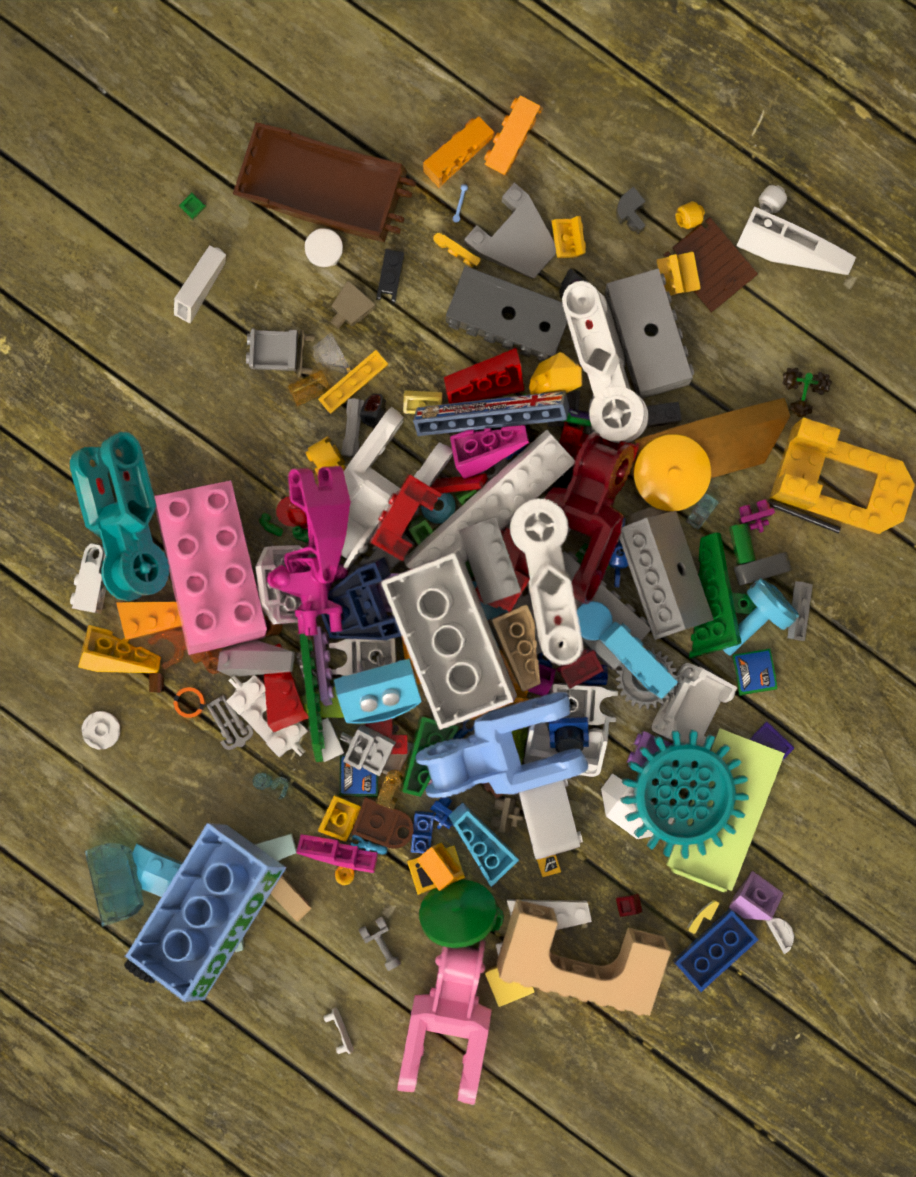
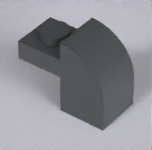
M634 187L620 198L616 216L620 224L627 220L630 230L636 231L639 234L645 229L646 225L635 212L642 208L646 201Z

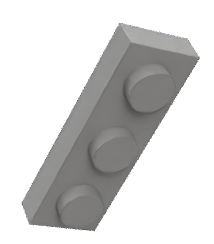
M795 581L792 607L800 616L788 627L787 638L805 641L813 584Z

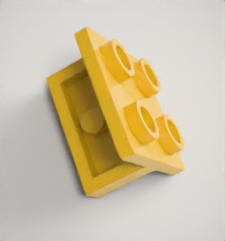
M694 252L680 255L675 254L657 259V267L660 274H664L666 285H664L665 291H669L670 296L701 289Z

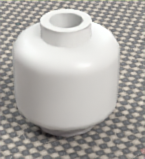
M769 185L759 197L760 208L770 214L779 212L787 201L785 190L778 185Z

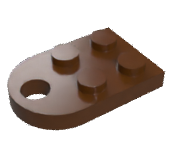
M365 797L351 834L382 846L396 849L405 846L410 841L414 828L411 818L405 812ZM406 827L409 830V835L406 838L399 837V828Z

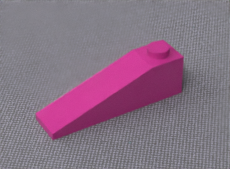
M524 425L502 427L500 430L487 428L484 431L478 432L467 430L450 436L455 466L464 479L484 472L529 443Z

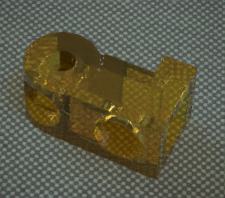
M390 770L387 773L376 804L394 810L398 799L393 796L403 780L400 771Z

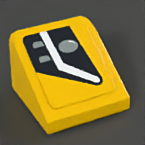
M556 854L537 859L542 877L561 872Z

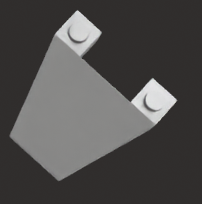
M514 182L502 196V203L513 212L512 215L492 237L476 225L464 239V244L478 257L534 279L556 255L555 243L529 194Z

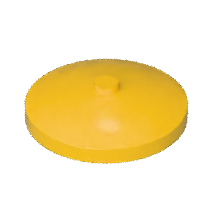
M665 434L652 439L640 450L634 463L633 477L638 492L647 503L664 511H680L691 507L703 497L710 483L711 465L704 449L693 439L680 434Z

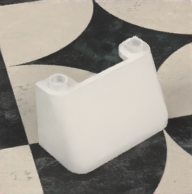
M685 663L676 675L678 683L677 687L672 688L674 694H668L670 700L664 699V705H661L652 723V730L673 741L672 730H677L680 734L681 743H688L690 730H695L698 733L696 744L703 746L706 739L704 734L720 702L727 703L734 698L737 687L701 667Z
M567 779L519 792L536 860L579 848L580 843L583 842L581 832L576 831L565 788L568 786Z

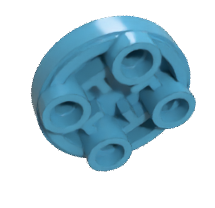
M591 601L589 604H582L576 610L580 634L586 640H599V637L612 625L611 612L600 602Z

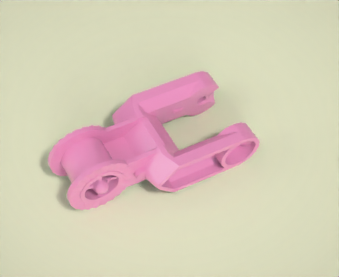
M480 940L478 949L443 946L441 955L436 957L435 962L439 968L435 988L431 987L430 994L415 995L397 1090L404 1092L415 1091L420 1059L424 1053L423 1043L426 1031L468 1038L466 1053L462 1061L463 1069L458 1091V1101L474 1105L492 1011L479 1004V996H475L480 974L485 971V965L482 963L485 948L484 940Z

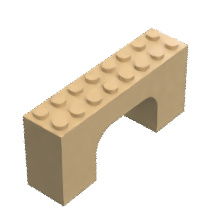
M516 899L497 960L500 979L507 983H520L527 988L536 987L543 992H556L563 997H576L583 1002L589 1000L600 1006H613L619 1011L629 1010L639 1016L644 1014L650 1016L671 953L664 936L627 928L618 957L608 965H593L561 957L550 951L558 924L554 908Z

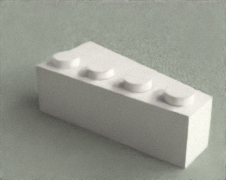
M507 899L510 916L512 915L516 899ZM522 900L554 908L558 922L556 930L592 922L587 901Z

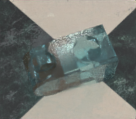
M705 493L685 522L699 530L719 502Z

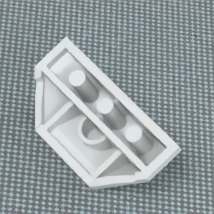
M612 773L601 788L606 817L636 839L652 837L653 833L649 830L639 838L634 835L633 832L643 823L640 818L627 822L624 816L636 811L635 803L623 804L620 800L624 796H633L634 788L627 787L621 783L622 780ZM670 818L668 824H672L674 818Z

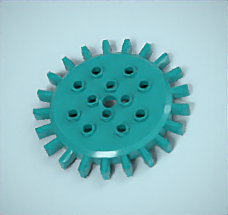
M672 730L673 744L665 746L664 740L661 737H654L659 750L652 755L647 748L641 746L639 750L647 758L643 766L632 761L628 763L632 770L639 772L636 780L622 779L621 783L627 787H634V795L621 797L620 800L623 804L635 803L636 811L624 816L625 820L631 822L640 818L643 824L636 828L633 832L634 835L639 838L648 830L652 832L653 836L647 843V847L651 850L656 847L660 839L666 841L663 854L667 857H670L674 844L681 845L680 853L684 859H688L689 845L697 844V850L702 856L707 855L704 841L711 838L715 845L722 847V840L717 836V833L722 828L728 833H736L734 827L727 823L730 816L734 815L737 818L745 817L741 810L734 809L735 800H749V796L742 792L736 793L735 785L745 783L748 779L745 775L733 777L731 770L738 767L741 761L735 758L726 764L722 760L724 755L730 750V747L726 744L722 745L716 753L712 752L710 749L715 737L710 734L706 737L703 746L696 744L698 733L695 730H690L688 743H681L680 734L677 730ZM674 760H678L677 766L672 765ZM693 761H697L696 767L691 766ZM654 778L658 779V783L656 785L652 784V780ZM676 779V785L672 786L671 781ZM695 780V786L691 787L690 782ZM711 781L715 782L713 787H709ZM680 789H688V796L686 798L679 797ZM652 798H656L655 804L650 803ZM674 798L675 804L670 805L669 801ZM694 799V804L689 806V800ZM713 800V805L708 807V801ZM670 818H674L672 824H668ZM688 819H693L691 825L687 824Z

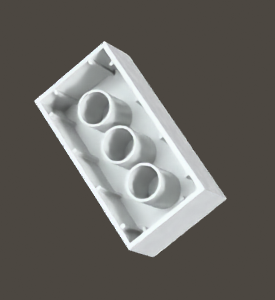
M460 550L381 582L439 729L509 704L515 700L517 696Z

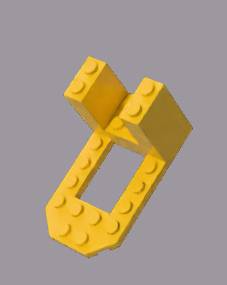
M804 417L792 426L769 499L771 498L778 502L876 534L904 521L915 484L903 461L839 441L838 436L841 429ZM825 457L877 474L866 509L820 494L823 485L817 482Z

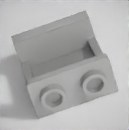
M251 328V333L247 334V345H250V352L246 353V364H249L250 369L296 371L297 330H289V332L260 331Z

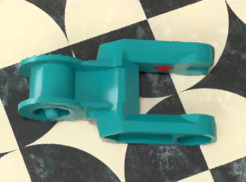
M119 432L104 440L101 448L84 447L75 451L70 459V470L85 527L101 538L106 555L101 568L103 583L115 598L122 601H131L140 598L142 595H151L159 592L168 580L169 564L164 552L153 543L148 525L157 505L141 446L132 434ZM117 449L121 451L120 457L116 455ZM90 460L95 462V467L90 465ZM109 470H110V474H111V478H112V481H113V485H114V489H115V493H116L118 502H116L115 496H114V493H113L111 481H110L109 474H108Z

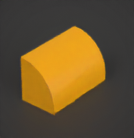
M442 842L430 847L417 859L439 891L452 884L464 874Z

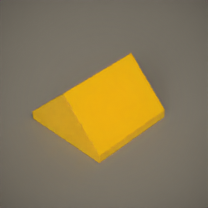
M335 794L318 831L346 842L357 820L361 806Z

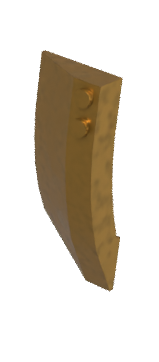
M785 398L691 422L634 441L635 444L639 443V453L649 441L665 434L687 436L704 449L711 465V478L765 464L790 418V413Z

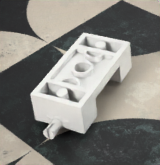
M234 675L229 682L236 690L226 702L251 725L278 757H282L290 749H293L299 757L303 755L302 753L306 751L298 742L309 730L301 722L273 732L268 726V722L263 718L264 712L267 711L265 683L257 675H253L247 682L241 683Z

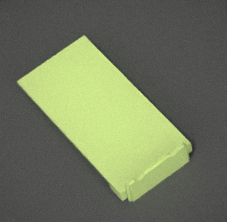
M719 728L711 751L716 753L722 745L726 744L730 747V750L724 755L722 760L726 764L735 758L741 761V764L732 769L731 773L733 777L745 775L748 779L745 783L735 785L736 793L742 792L749 796V800H735L734 809L741 810L745 817L737 818L734 815L730 816L727 823L734 827L736 833H728L722 828L717 833V836L722 840V847L715 845L712 839L709 838L704 841L707 855L702 856L697 850V844L689 845L688 859H684L680 853L681 845L675 844L666 865L675 874L725 892L727 889L732 891L785 753ZM711 781L709 783V787H713L715 785L714 781ZM692 799L690 806L694 804V799ZM713 800L708 801V807L713 805ZM688 819L687 824L691 825L693 819Z

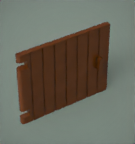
M708 217L705 220L708 225L706 229L700 224L675 244L672 249L678 255L694 252L701 289L693 292L712 313L755 278L758 273L717 224H715L712 218ZM668 251L663 254L664 258L671 255Z

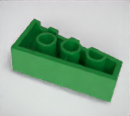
M419 717L400 788L401 792L419 797L422 796L431 777L427 765L418 764L415 756L420 750L430 745L452 739L459 726L451 725L439 729L436 720Z

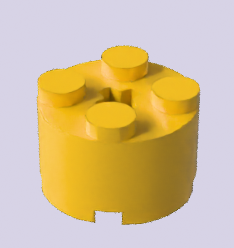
M329 436L308 447V451L305 452L309 461H313L317 466L315 468L317 475L322 467L340 466L343 471L347 467L343 465L345 460L336 445L332 446L330 444L332 440Z

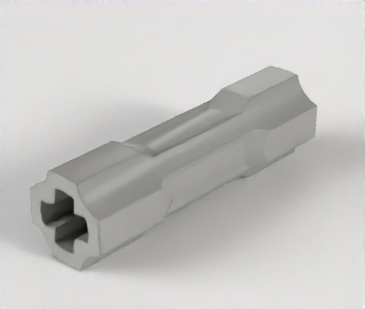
M348 399L346 433L342 444L341 456L353 458L359 450L360 412L364 400Z

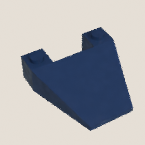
M384 557L362 565L328 592V600L342 606L343 612L341 614L343 631L330 632V617L327 613L321 614L330 638L390 640L402 636L394 614L388 616L376 586L377 582L383 581L391 575Z

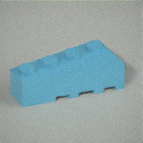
M614 622L599 639L648 691L662 699L678 682L668 673V669L662 663H658L655 660L656 657L651 651H646L642 647L644 644L636 636L633 638L629 634L631 630L624 623L620 625Z

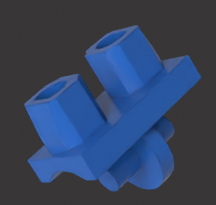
M447 796L441 797L438 801L436 800L430 808L431 811L436 813L433 819L439 822L436 827L439 830L442 825L447 829H450L452 825L454 826L449 817L453 811L448 809L452 800Z

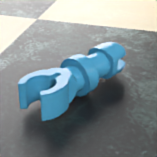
M356 835L352 836V840L356 839L358 841V844L350 843L352 846L364 848L365 851H375L380 855L387 853L388 848L372 843L369 840L365 841Z

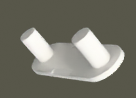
M333 1008L332 1013L324 1016L325 1022L334 1020L342 1036L344 1045L337 1047L336 1051L338 1054L346 1051L348 1054H352L353 1046L337 1008Z

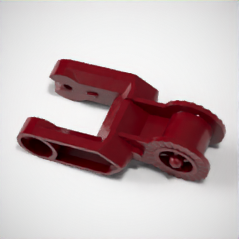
M597 432L589 434V437L586 438L579 449V454L574 463L573 478L568 487H553L544 498V500L551 501L560 507L565 514L568 528L592 537L581 566L571 582L573 597L583 604H589L595 597L621 536L624 515L615 509L613 505L616 495H618V492L621 491L625 481L628 479L634 460V449L632 446L625 444L619 450L603 445V438ZM521 551L515 570L530 579L525 552Z

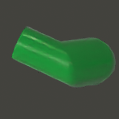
M262 513L261 518H259V523L267 532L281 537L284 529L269 522L272 518L271 515Z
M295 526L292 529L295 539L304 543L309 542L307 530L302 529L300 526Z

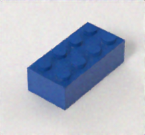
M728 909L672 961L697 989L702 992L756 943L758 939L731 909Z

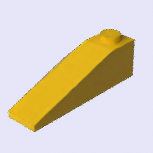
M88 625L80 655L79 668L95 672L158 673L160 656L143 647H135L129 644V640H125V638L121 640L113 636V632L107 629Z

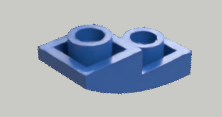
M415 811L411 843L412 853L424 854L431 847L434 813Z

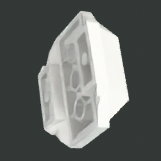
M299 545L264 547L255 566L261 608L272 624L298 623L297 617H295V610L302 604L301 598L272 588L268 584L267 578L270 571L279 565H283L286 568L285 554L303 549Z

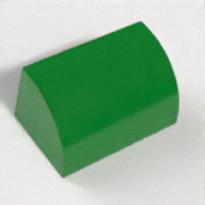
M748 523L729 527L737 565L756 561Z

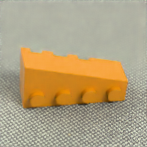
M116 602L125 640H132L182 627L176 602Z

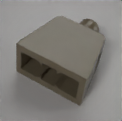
M347 281L331 306L332 310L337 314L330 322L337 329L345 321L353 327L370 314L376 306L351 282Z

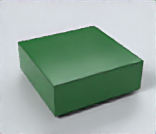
M193 193L179 205L192 220L206 208L205 204Z

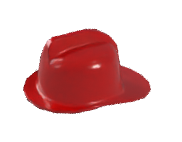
M290 496L278 503L276 515L282 524L290 527L300 526L301 528H308L305 511L293 504Z

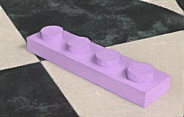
M319 626L317 627L318 635L313 636L320 700L327 706L333 705L332 698L335 695L333 686H330V680L333 677L331 668L328 667V662L331 660L329 650L326 649V644L329 643L328 635Z

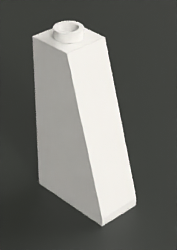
M209 245L174 298L175 316L191 324L225 264L226 254L221 249Z

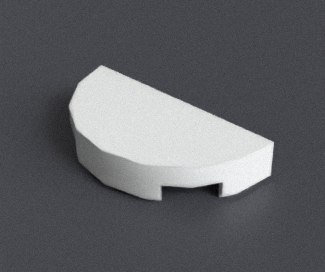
M772 917L771 920H765L782 952L786 954L791 949L794 940L792 927L780 918Z

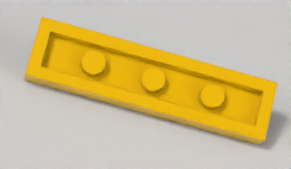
M375 350L318 400L332 414L388 366V363Z

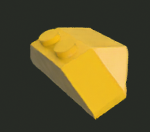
M562 352L540 362L530 379V394L566 391L568 393L582 386L581 366L575 364L571 358Z

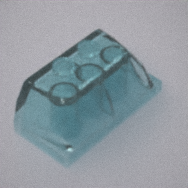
M106 843L86 850L85 855L102 927L126 920L137 914L144 906L141 893L142 886L137 876V865L134 862L131 849L122 844Z

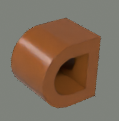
M265 616V637L279 635L282 631V624H272L269 617Z

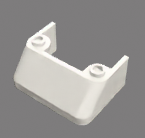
M605 718L603 730L598 728L588 730L589 747H584L581 752L587 759L589 767L580 775L594 777L600 774L608 741L609 718ZM541 722L530 725L524 763L527 764L557 754L558 752L555 748H550L548 724Z

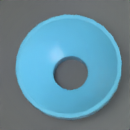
M441 493V497L437 499L444 503V508L440 511L434 509L430 511L421 505L422 513L428 521L441 524L455 512V500L450 493Z

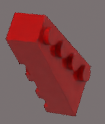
M516 348L443 377L449 404L478 401L524 391L521 363Z
M280 643L277 644V645H274V646H276V647L283 648ZM293 671L264 674L267 722L270 729L276 732L308 719V712Z

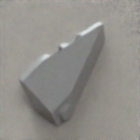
M258 640L227 646L219 653L217 671L230 677L234 675L238 677L292 672L295 653Z

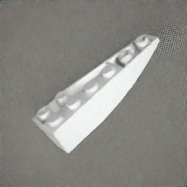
M757 207L753 208L736 245L771 262L844 275L849 274L856 259L852 254L827 240Z

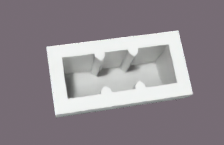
M329 718L322 720L323 730L321 731H323L325 749H322L324 762L345 753Z

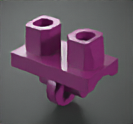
M766 499L756 502L758 513L752 514L750 505L740 507L739 524L755 520V523L749 525L750 530L757 528L759 533L764 532L763 526L769 525L768 519L761 521V518L775 514L774 508H770Z

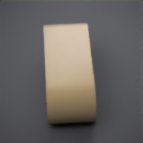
M281 876L270 894L299 922L312 907Z

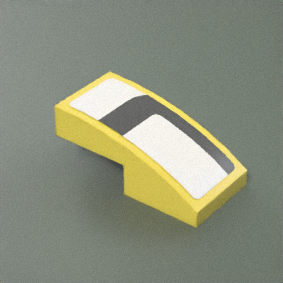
M712 900L703 906L692 918L686 929L695 934L703 917L709 920L712 919L719 902Z

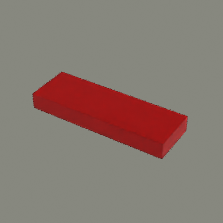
M485 473L466 479L462 476L436 479L430 487L440 493L477 490L484 486L488 477Z

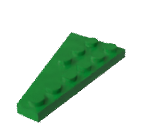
M718 532L700 538L698 559L700 571L698 576L714 620L694 627V634H691V641H693L692 651L689 654V658L692 659L742 644L721 533Z
M299 634L312 748L316 762H323L322 749H325L323 731H321L323 730L321 713H318L321 712L319 695L315 694V688L318 687L317 678L313 676L312 669H315L314 657L311 658L310 651H313L312 639L308 640V636H305V634Z

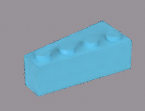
M463 802L449 815L468 850L492 887L519 861L517 856Z

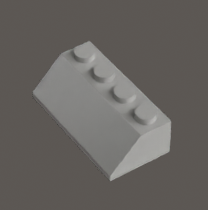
M494 517L460 530L459 533L484 605L520 593L521 590L496 518Z

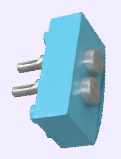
M380 655V658L377 656L378 668L366 671L365 662L361 660V662H358L359 673L334 679L337 698L346 723L365 724L388 720L402 715L420 704L421 697L410 659L385 665L384 658Z

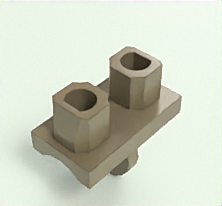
M506 797L505 799H496L495 809L503 811L501 818L493 816L491 827L499 829L498 832L510 833L511 826L517 827L518 820H524L523 816H519L520 808L515 807L516 799Z

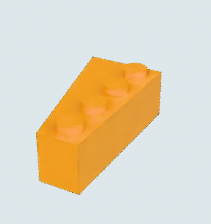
M521 95L519 98L514 99L510 107L513 109L510 116L506 115L502 122L504 128L501 133L498 132L493 140L495 145L492 151L489 149L484 157V160H486L485 165L506 176L518 156V149L524 145L527 139V132L536 123V114H541L543 110L540 105Z
M480 116L469 120L463 130L456 132L446 144L442 145L423 162L424 173L438 188L494 138L495 132Z

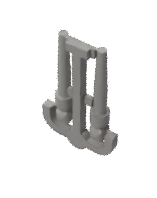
M223 695L212 701L207 707L220 728L222 736L226 738V740L220 743L225 749L232 750L236 747L245 746L246 741L253 736V729L250 724L244 727L243 721L239 719ZM222 700L233 717L231 720H229L219 703ZM216 705L226 723L223 724L212 706ZM236 722L235 725L238 729L240 728V733L247 736L244 738L240 737L232 723ZM227 726H229L230 730L236 738L235 743L231 746H228L227 744H232L234 742V739L230 737V732L228 731V729H226Z

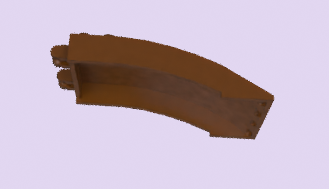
M256 122L233 195L298 219L385 243L388 232L396 234L401 232L399 227L391 225V221L403 223L405 219L394 214L399 196L412 197V192L402 189L403 185L415 187L416 182L405 178L407 170L400 163L349 151L293 133L290 130Z

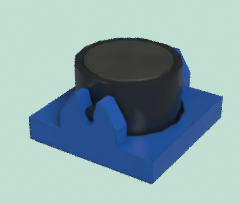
M588 717L561 718L550 721V748H555L559 753L577 748L582 751L584 747H589Z

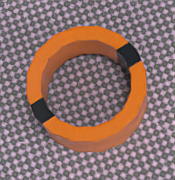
M183 688L174 697L175 710L183 717H197L205 708V696L196 688ZM188 691H193L200 698V707L192 714L183 712L179 706L181 695Z

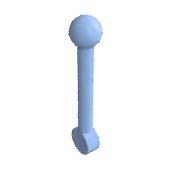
M467 184L461 185L462 191L457 211L453 216L455 223L460 221L459 214L465 191L468 189Z

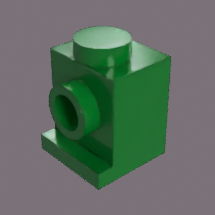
M732 592L736 614L749 615L757 607L748 595ZM742 600L746 601V607H741L740 602Z

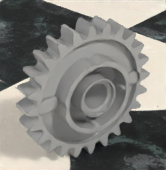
M652 648L651 652L655 655V660L658 663H662L668 669V673L677 680L678 677L673 675L676 672V668H670L673 665V661L667 662V655L661 657L662 651L655 654L654 648ZM622 663L619 665L622 670L616 671L620 675V677L616 678V682L621 683L617 686V689H623L620 695H626L625 702L632 700V707L638 704L639 709H641L643 705H646L647 710H649L650 705H653L656 709L657 703L664 705L663 699L670 700L668 694H674V691L671 689L662 699L648 691Z

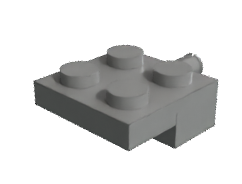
M363 724L357 729L354 737L344 732L340 737V740L350 744L343 762L359 770L364 768L378 776L382 774L396 744L392 739Z

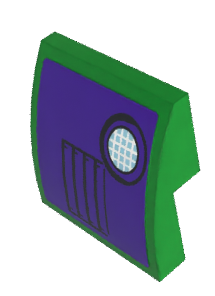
M569 408L567 420H563L564 422L592 427L590 412Z

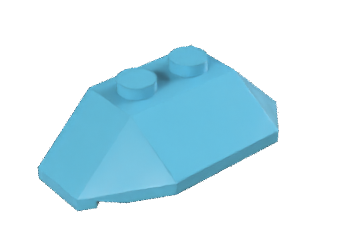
M136 844L129 860L138 888L160 897L163 896L183 864L181 861L140 844Z

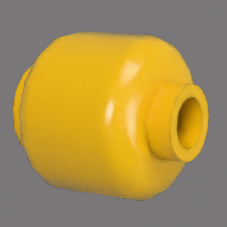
M691 201L678 207L675 214L676 222L680 227L691 229L703 222L705 211L701 205Z

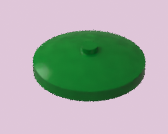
M470 880L453 882L441 891L437 888L431 890L423 899L419 909V920L424 934L434 943L449 948H461L479 942L490 933L497 919V907L492 893L483 885Z

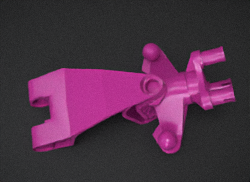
M340 466L320 468L318 472L319 487H317L313 472L309 468L292 469L288 478L290 500L293 504L303 509L307 515L309 545L307 548L286 553L284 556L286 568L283 565H279L270 571L267 578L268 584L272 588L301 598L302 604L295 610V617L298 620V634H305V636L318 635L316 617L319 614L325 613L330 617V632L343 631L341 622L342 606L328 600V592L333 582L338 579H344L348 575V570L343 567L344 565L339 564L346 539L351 504L344 471ZM313 553H315L316 556H317V557H308L309 554H313Z

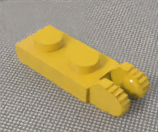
M435 233L433 240L440 248H449L448 253L456 258L458 255L464 259L463 263L470 268H473V266L479 268L482 263L481 259L447 236L442 235V233Z

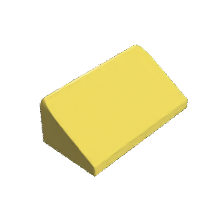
M404 391L403 413L415 414L417 407L442 405V392Z

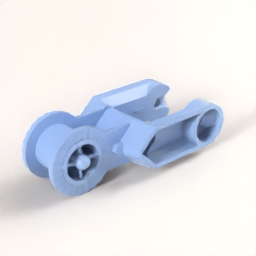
M566 692L552 693L489 711L474 720V735L466 739L444 740L420 750L415 756L418 764L427 765L432 783L425 789L428 797L444 798L452 796L453 794L464 792L476 784L487 782L490 783L496 794H515L568 779L585 772L589 765L587 759L578 748L565 750L551 757L521 765L511 732L537 723L558 720L569 715L570 700Z

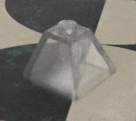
M332 333L313 346L314 352L311 354L315 362H320L322 367L348 374L351 371Z

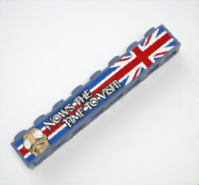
M566 391L417 407L413 423L417 436L563 421L567 420L569 403Z

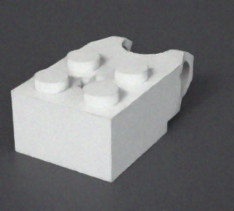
M90 544L84 551L79 574H76L74 585H77L76 591L72 593L70 604H73V609L102 614L106 587L101 576V568L106 555L104 547L100 545ZM99 550V557L94 559L93 553Z
M396 638L390 640L345 639L338 643H329V648L343 650L347 654L346 664L331 670L332 675L348 676L359 673L358 662H361V660L365 662L366 671L378 668V662L372 660V656H375L376 652L383 656L385 665L397 662Z
M553 682L550 694L566 692L569 699L574 702L573 705H570V714L563 718L588 717V725L603 724L605 718H609V722H616L615 717L602 714L599 706L604 698L618 696V691L607 690L599 685L578 684L569 689L566 683Z

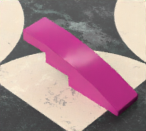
M302 834L300 835L296 850L297 854L318 861L374 873L378 859V853L359 850L358 846L339 844L338 840Z

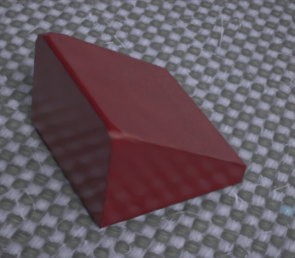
M638 893L616 898L620 917L637 915L642 912Z

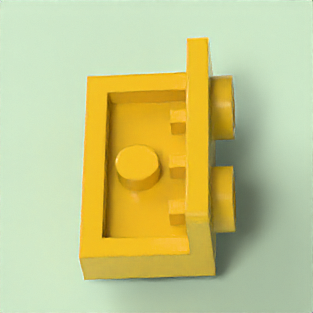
M576 216L572 219L552 220L557 258H577L585 254L586 243L583 236L581 216Z

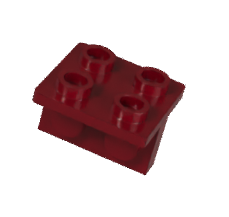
M584 649L574 662L559 664L560 667L557 668V671L561 673L569 689L604 671L595 655V650Z

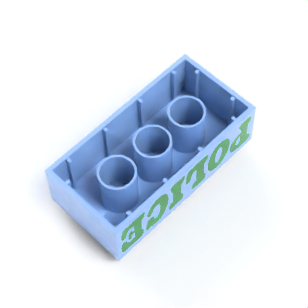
M207 823L125 957L184 1002L205 1000L286 867L228 825Z

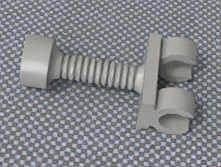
M383 917L375 920L380 931L370 935L366 926L359 929V932L365 943L373 939L376 940L380 950L385 955L386 963L384 965L390 971L399 966L401 962L398 957L392 956L388 946H386L387 944L383 941L382 934L389 931V928Z

